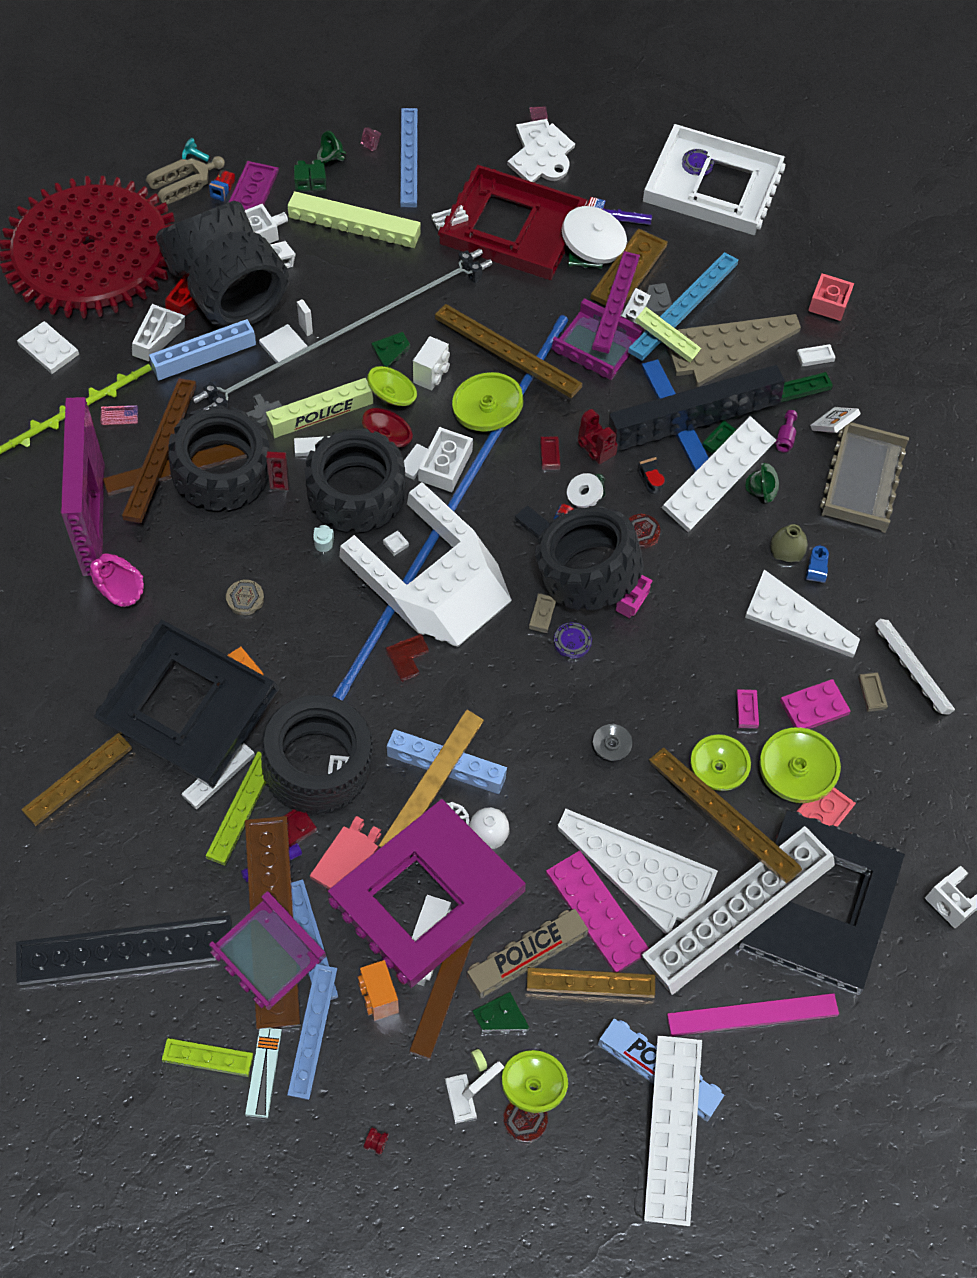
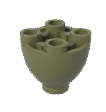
M791 524L780 528L773 535L770 546L775 559L786 562H799L806 554L808 542L803 530L798 525Z

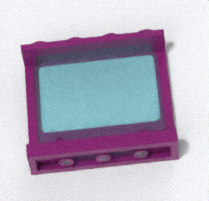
M584 298L581 302L579 314L560 338H553L552 350L612 380L630 356V353H628L629 347L643 334L644 328L621 317L609 354L592 350L605 308Z
M267 891L261 897L263 901L216 944L212 941L209 945L213 949L210 952L218 962L221 959L225 962V970L232 977L236 975L241 980L238 984L246 993L251 991L255 995L253 998L255 1003L261 1009L265 1006L270 1010L316 967V964H319L326 958V953Z

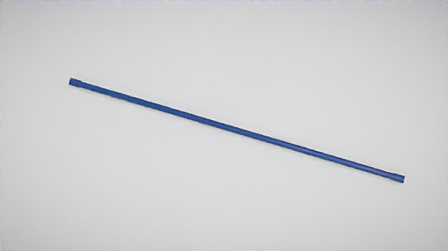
M559 316L551 333L537 354L538 358L545 360L552 348L553 338H558L568 323L566 316ZM526 373L519 385L523 395L534 378L529 373ZM504 427L491 431L447 505L452 511L456 510ZM434 529L402 580L406 585L415 579L440 535ZM387 605L332 697L342 701L346 697L350 686L395 612L389 605Z

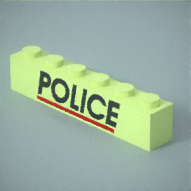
M366 378L268 411L266 412L267 424L273 437L277 438L373 404V392Z

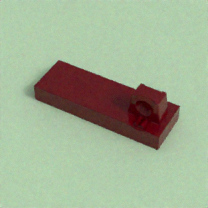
M267 451L266 459L270 489L289 490L286 453Z

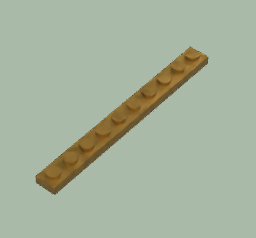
M445 304L435 313V319L566 396L572 398L582 388L580 381L449 305Z
M664 747L649 759L650 764L786 884L802 871L801 866Z

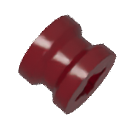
M372 1127L363 1148L365 1150H374L380 1156L385 1148L389 1134L385 1132L381 1134L377 1132L376 1128Z

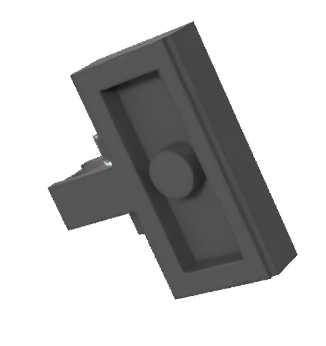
M257 394L254 396V403L256 404V406H253L254 410L247 412L246 415L248 417L252 416L261 426L267 425L266 412L282 407L279 400L273 403H269V401L264 402L261 394Z

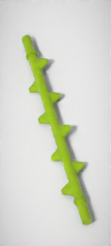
M147 364L134 372L132 371L127 376L118 374L115 383L100 391L89 388V397L86 398L87 405L106 395L116 397L117 389L151 371V366ZM60 406V413L43 423L31 420V429L12 440L9 439L7 443L1 445L0 454L15 448L18 444L27 448L30 447V438L49 427L55 430L59 429V422L65 419V406Z

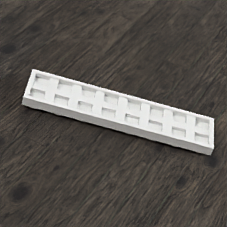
M750 416L661 508L689 532L774 444L776 439Z
M658 1036L644 1221L690 1226L702 1040Z

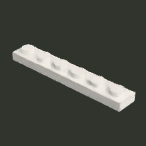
M880 619L875 625L878 627V633L887 639L890 643L888 644L889 648L898 654L901 664L910 670L912 679L923 688V694L933 701L935 710L942 714L952 713L955 708L889 620Z

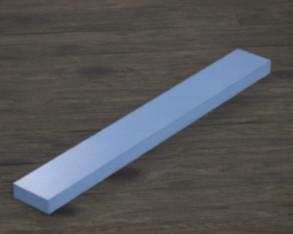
M401 108V207H417V108Z

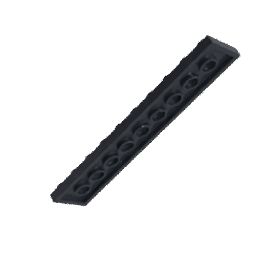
M226 915L16 942L17 984L26 985L214 961L216 959L210 953L213 949L209 944L212 941L216 944L232 929L231 916ZM233 940L221 950L228 959L234 958Z

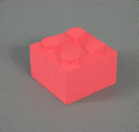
M822 273L808 311L841 321L854 283Z

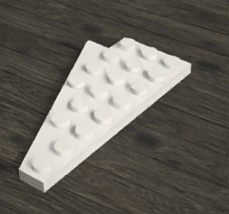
M565 809L557 829L666 935L672 931L676 920L684 922L705 905L718 872L717 870L568 809Z

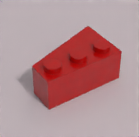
M189 273L183 275L165 299V309L184 316L199 307L188 289L187 278Z

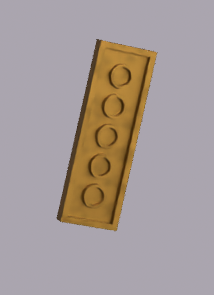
M641 229L635 232L624 249L626 252L640 255L625 305L631 298L635 288H638L667 247V241ZM623 252L617 257L591 293V299L603 305L607 304Z

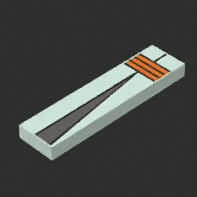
M266 1028L259 1030L246 1116L268 1118L282 1029Z

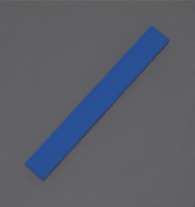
M658 359L642 364L641 368L657 399L676 394ZM694 429L682 431L676 434V437L694 472H696L709 457Z

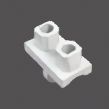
M635 288L622 317L636 323V318L645 308L651 295Z

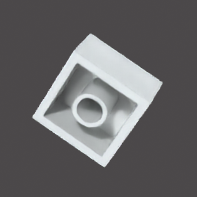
M429 336L413 360V383L431 391L435 385L440 383L443 373H446L450 366V363H448L450 352H448L447 343Z

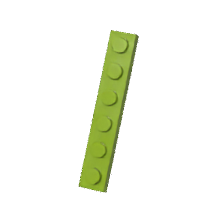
M257 752L206 854V859L226 866L245 827V820L249 819L266 784L262 775L261 752Z

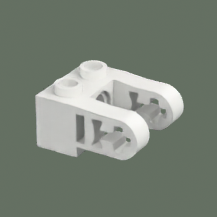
M962 866L939 882L925 897L954 928H957L977 910V894L969 899L955 887L968 875V872Z

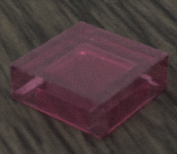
M546 106L530 107L532 122L544 119L548 121Z

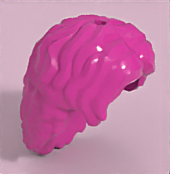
M105 553L91 563L90 575L92 576L93 583L97 590L110 602L126 607L135 604L140 599L144 589L143 575L124 558Z

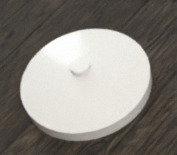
M591 206L575 208L567 214L562 224V235L567 246L576 255L587 261L600 264L613 262L626 247L627 238L624 228L614 216L602 209Z

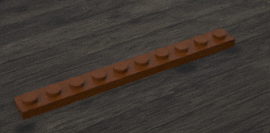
M178 379L122 514L123 520L137 523L142 522L169 455L168 444L170 435L174 434V427L185 416L197 386L196 381Z

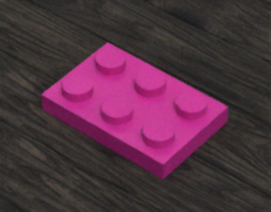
M833 679L781 697L780 699L794 728L811 729L847 716L851 712Z

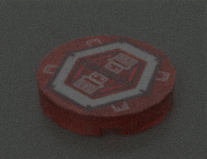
M636 514L629 518L634 525L640 546L650 547L658 541L661 529L655 518L646 514Z
M512 1103L507 1106L504 1113L506 1131L517 1141L532 1142L539 1139L545 1132L548 1124L547 1112H527Z

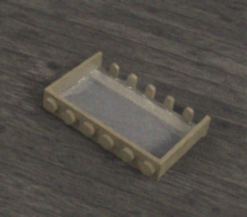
M850 422L839 430L838 438L841 439L837 441L834 449L837 455H833L831 465L834 467L828 473L827 479L830 480V483H826L824 494L827 495L821 501L820 508H823L821 516L826 515L879 529L881 532L886 533L890 524L889 518L893 510L892 504L896 497L895 491L899 483L898 477L903 465L901 464L906 453L905 448L909 437Z

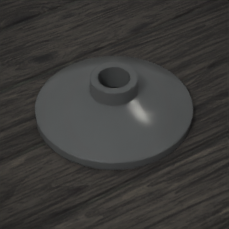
M607 724L595 732L593 747L596 753L606 760H621L631 751L632 737L624 727L616 724ZM613 743L615 747H610L609 744Z

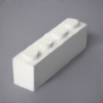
M430 895L426 896L412 936L414 941L419 939L452 911L451 902ZM433 970L417 984L424 986L426 980L430 981Z

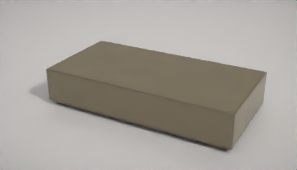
M878 672L860 674L858 680L867 711L887 709L888 705Z

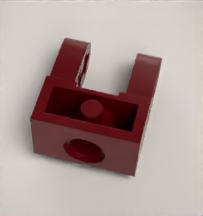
M590 409L581 418L578 443L600 465L616 455L618 444L615 441V432L610 427L602 429L603 427L599 424V415L593 409Z

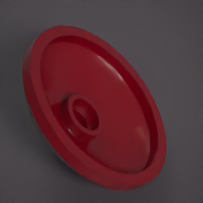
M371 408L365 411L362 416V425L365 429H368L371 433L376 431L386 436L389 442H394L397 447L407 446L412 440L413 433L410 426L404 419L391 411Z

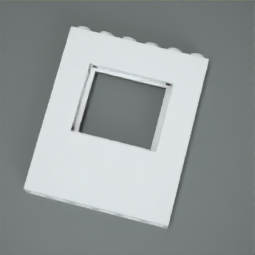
M674 124L644 190L643 202L755 235L757 229H761L763 223L761 218L766 216L768 210L766 206L769 207L772 197L770 196L775 194L777 188L775 184L778 185L781 175L779 174L784 172L786 164L783 162L785 157ZM703 149L708 152L707 156H710L706 159L699 176L698 174H689L682 167V158L688 150ZM711 159H714L716 164L752 174L739 205L696 193Z

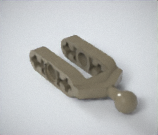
M220 156L214 157L212 162L208 164L192 158L189 160L182 159L150 173L146 178V182L152 189H157L194 171L195 175L171 184L159 191L158 197L160 201L170 204L201 190L204 185L208 184L209 170L214 168L222 169L225 161Z

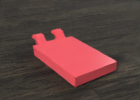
M356 816L349 829L345 826L342 828L310 874V878L327 889L333 887L379 849L375 843L381 836V830L373 826L369 835H364L360 832L364 826V820Z

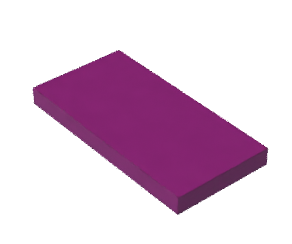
M247 161L229 202H240L244 210L260 204L264 205L278 175V167Z

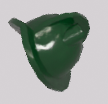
M325 131L321 136V147L318 151L317 159H320L321 163L334 160L343 161L344 155L342 154L347 152L343 151L342 143L336 139L331 131Z
M761 463V470L752 473L746 479V489L751 495L764 497L765 503L772 501L779 489L778 475L774 467L768 463Z

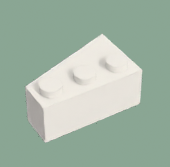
M152 304L132 343V356L150 361L149 354L162 350L185 328V316Z

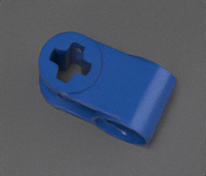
M824 546L813 548L809 558L806 580L826 582L829 552Z

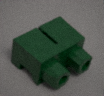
M320 159L313 160L312 164H306L303 160L297 161V164L294 165L296 191H310L309 178H311L312 190H327L324 163H321Z

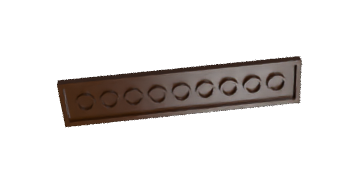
M287 816L245 820L250 912L263 901L261 897L268 891L294 919ZM257 920L251 922L254 987L266 1000H269L297 974V963ZM298 984L270 1010L265 1006L261 1009L255 1003L257 1030L301 1026Z

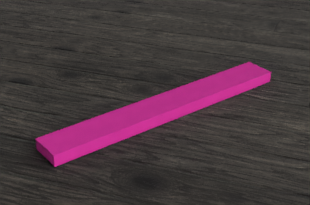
M835 994L668 1013L667 1021L670 1037L836 1017L839 1015Z

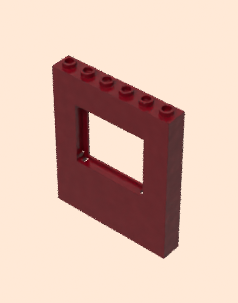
M477 165L475 170L471 171L469 181L465 182L463 192L459 193L456 204L452 205L450 215L446 216L444 226L440 227L438 231L440 244L463 252L467 250L469 253L481 249L483 253L478 257L490 259L493 262L552 280L568 248L562 235V224L571 210L587 206V199ZM480 175L489 180L494 178L496 180V191H493L494 188L489 187L488 191L490 193H487L486 196L479 195ZM491 195H495L494 198L532 209L515 242L473 229ZM462 205L463 210L468 215V221L452 226V221L454 218H457L456 214Z

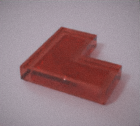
M421 634L386 648V652L401 682L419 675V670L413 659L429 653V648Z

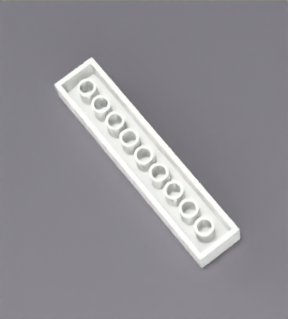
M805 826L779 846L802 868V871L787 884L760 861L642 954L645 964L671 995L835 865L833 854Z

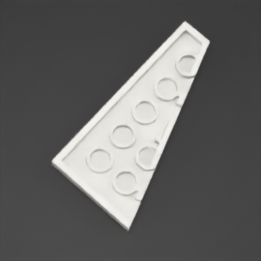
M766 570L763 571L745 618L846 656L854 657L860 641L857 636Z

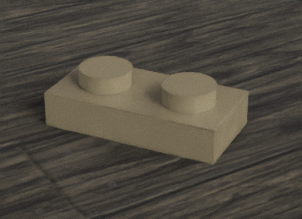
M538 594L529 629L548 633L556 601L551 596Z

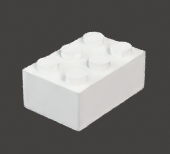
M439 427L418 468V480L453 492L472 453L473 438Z

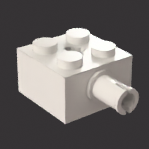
M263 204L245 210L255 233L266 238L269 243L279 240L277 226L288 222L285 212L271 217Z

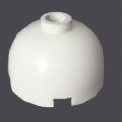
M490 807L478 810L472 816L469 827L491 849H496L504 844L509 835V822L504 813Z

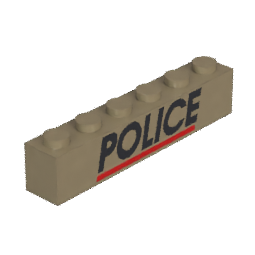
M573 909L570 912L568 910L562 912L558 919L553 922L551 920L545 922L540 926L541 929L536 932L530 931L522 937L523 939L517 943L513 941L506 945L505 950L500 953L494 952L490 954L483 963L477 962L470 966L469 971H467V979L478 997L482 999L527 972L528 968L536 967L585 938L589 929L577 911Z

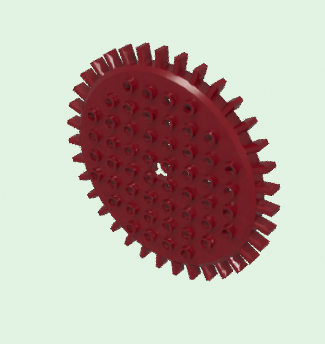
M85 176V185L77 186L72 178L69 183L70 188L62 190L59 183H55L56 193L51 195L42 189L43 199L37 202L32 197L28 198L31 206L29 210L21 206L17 207L19 215L22 216L21 219L11 216L8 218L10 225L16 228L2 229L4 237L11 238V240H0L1 249H10L9 251L0 252V261L12 260L0 264L3 273L13 271L5 275L6 281L10 284L20 280L12 285L14 293L18 294L27 288V291L22 294L24 302L27 303L37 296L38 298L34 301L36 309L40 310L46 302H49L48 308L52 315L55 314L59 306L64 307L66 317H70L73 308L79 309L82 318H86L87 308H95L98 316H102V307L111 305L112 310L117 313V302L123 300L126 301L129 307H132L133 301L131 296L137 293L144 300L147 298L146 292L143 289L147 285L156 291L159 289L157 281L154 280L156 276L165 280L168 279L167 271L161 269L162 266H168L156 241L158 231L173 225L166 224L175 222L173 212L162 215L168 212L167 203L164 202L155 207L159 203V197L156 193L150 198L145 199L149 195L147 187L144 186L136 193L134 192L136 189L134 181H130L126 188H122L119 177H116L113 185H107L105 176L100 177L99 184H92L89 176ZM86 237L95 240L94 242H89L86 245L83 244V242L86 240Z

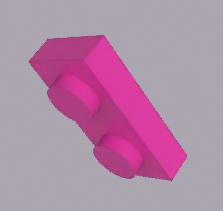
M737 689L738 728H758L757 690Z

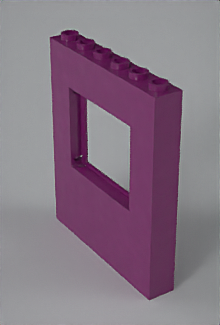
M76 397L66 398L61 514L82 575L91 576L90 565L94 560L100 558L103 550V478L105 463L86 398Z
M441 799L328 890V902L333 909L336 910L338 908L344 921L347 924L351 923L356 928L355 932L361 939L365 938L369 942L370 949L375 954L379 953L383 957L382 961L385 960L387 968L390 970L393 968L396 971L399 981L403 985L407 983L412 988L525 892L526 883ZM415 861L458 903L456 908L416 941L373 897Z

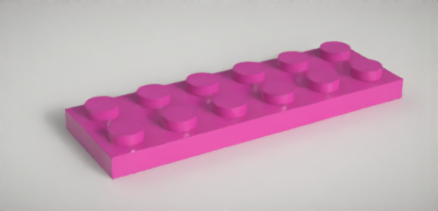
M581 851L576 852L546 870V875L570 910L575 909L589 929L587 935L614 973L621 972L643 958L642 954L649 950L648 946Z

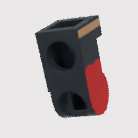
M656 456L639 461L637 468L645 487L652 494H659L665 481L663 475L657 470L658 460Z

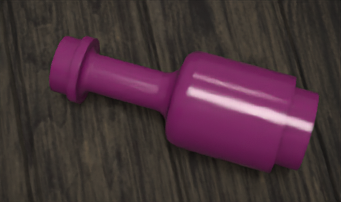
M794 410L786 412V424L782 425L778 431L776 446L781 452L790 451L794 445L796 429L793 427V421L797 420V412Z

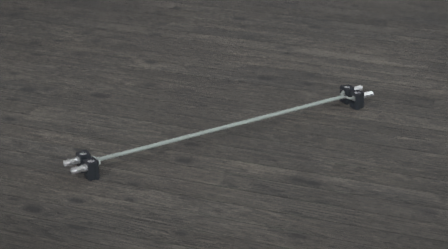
M481 249L469 253L467 250L462 253L459 252L458 266L460 268L226 390L216 387L213 382H209L208 385L203 387L204 391L192 399L194 403H197L206 398L210 405L204 408V410L209 409L210 406H224L228 409V393L460 272L467 273L473 283H477V281L482 279V270L492 265V261L489 259L481 264L477 261L473 263V259L483 253ZM218 390H220L221 392H226V399L222 394L218 393Z

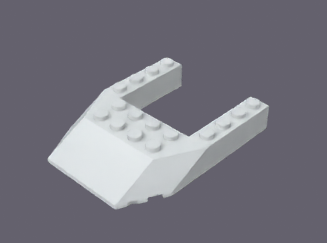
M420 483L409 492L407 505L453 547L449 552L408 585L396 576L355 535L340 546L339 557L417 633L434 636L437 640L447 641L449 644L458 647L511 603L512 600L497 562L475 531L424 483Z

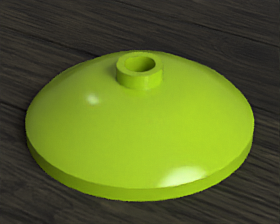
M379 366L372 368L367 376L368 384L374 394L389 404L407 406L412 404L417 397L414 384L397 370Z
M711 735L699 741L694 747L691 755V768L693 773L711 789L726 791L740 786L746 780L750 772L751 760L748 751L738 740L726 735ZM719 766L722 770H717L715 767Z
M524 1051L515 1055L507 1062L502 1074V1087L506 1097L513 1105L527 1112L541 1113L555 1108L562 1102L568 1088V1077L563 1065L552 1055L542 1051ZM530 1087H535L537 1090H531Z

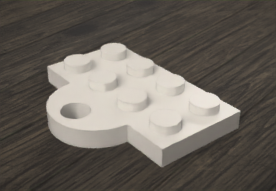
M552 123L514 155L507 165L522 179L535 182L541 176L550 181H557L564 178L568 172L569 160L566 154L575 147V143ZM555 168H561L563 172L558 173L555 171Z

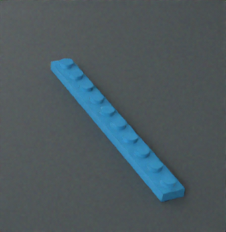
M724 252L660 318L675 328L738 265V259ZM646 330L629 347L628 353L643 360L661 341Z

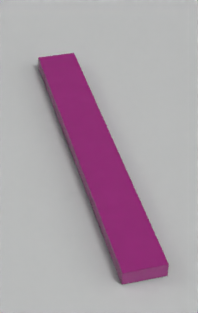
M623 252L592 350L608 354L610 352L639 262L640 255Z

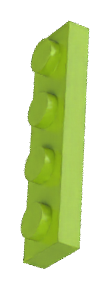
M167 1038L162 1061L249 1077L254 1055L249 1052Z

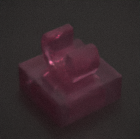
M369 127L364 128L361 143L372 151L376 150L381 133L377 130L373 131Z

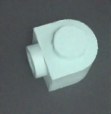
M321 525L319 528L314 529V546L318 551L327 552L333 546L334 532L329 526Z

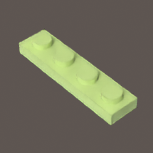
M647 307L643 309L635 320L636 323L690 363L701 350L698 345Z

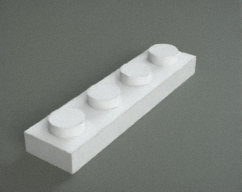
M243 743L213 789L196 780L182 793V797L197 810L255 756V753Z

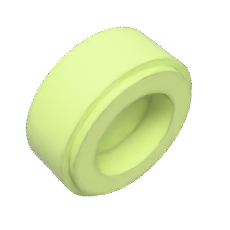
M480 1049L472 1051L471 1057L479 1072L486 1070L487 1063Z

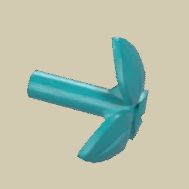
M190 138L185 144L182 159H186L187 154H192L208 162L210 156L195 149L197 147L194 142L195 140Z

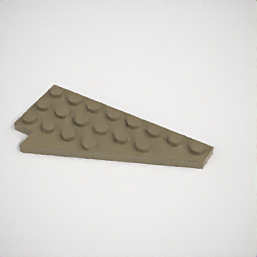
M794 314L679 329L680 333L698 345L701 350L690 363L667 346L675 375L693 374L696 387H699L798 333L801 327L797 315Z

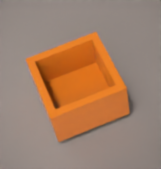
M385 960L360 968L361 975L357 976L361 995L366 994L364 999L368 1016L372 1015L374 1021L399 1013L398 998Z

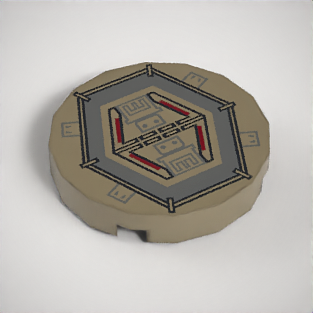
M240 580L228 588L226 602L235 614L251 615L262 607L264 593L261 586L255 581Z

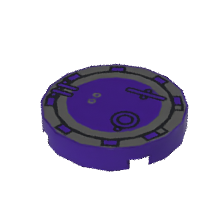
M703 149L688 150L682 158V167L689 174H698L699 176L706 159L710 156H707L708 152ZM714 159L710 160L704 175L712 171Z
M570 622L563 624L555 632L554 646L560 655L576 659L583 657L590 650L592 637L590 631L585 626Z

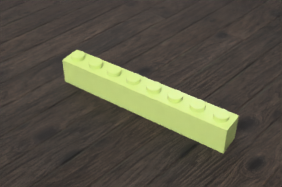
M295 191L288 204L290 218L406 247L415 248L421 234L420 222Z

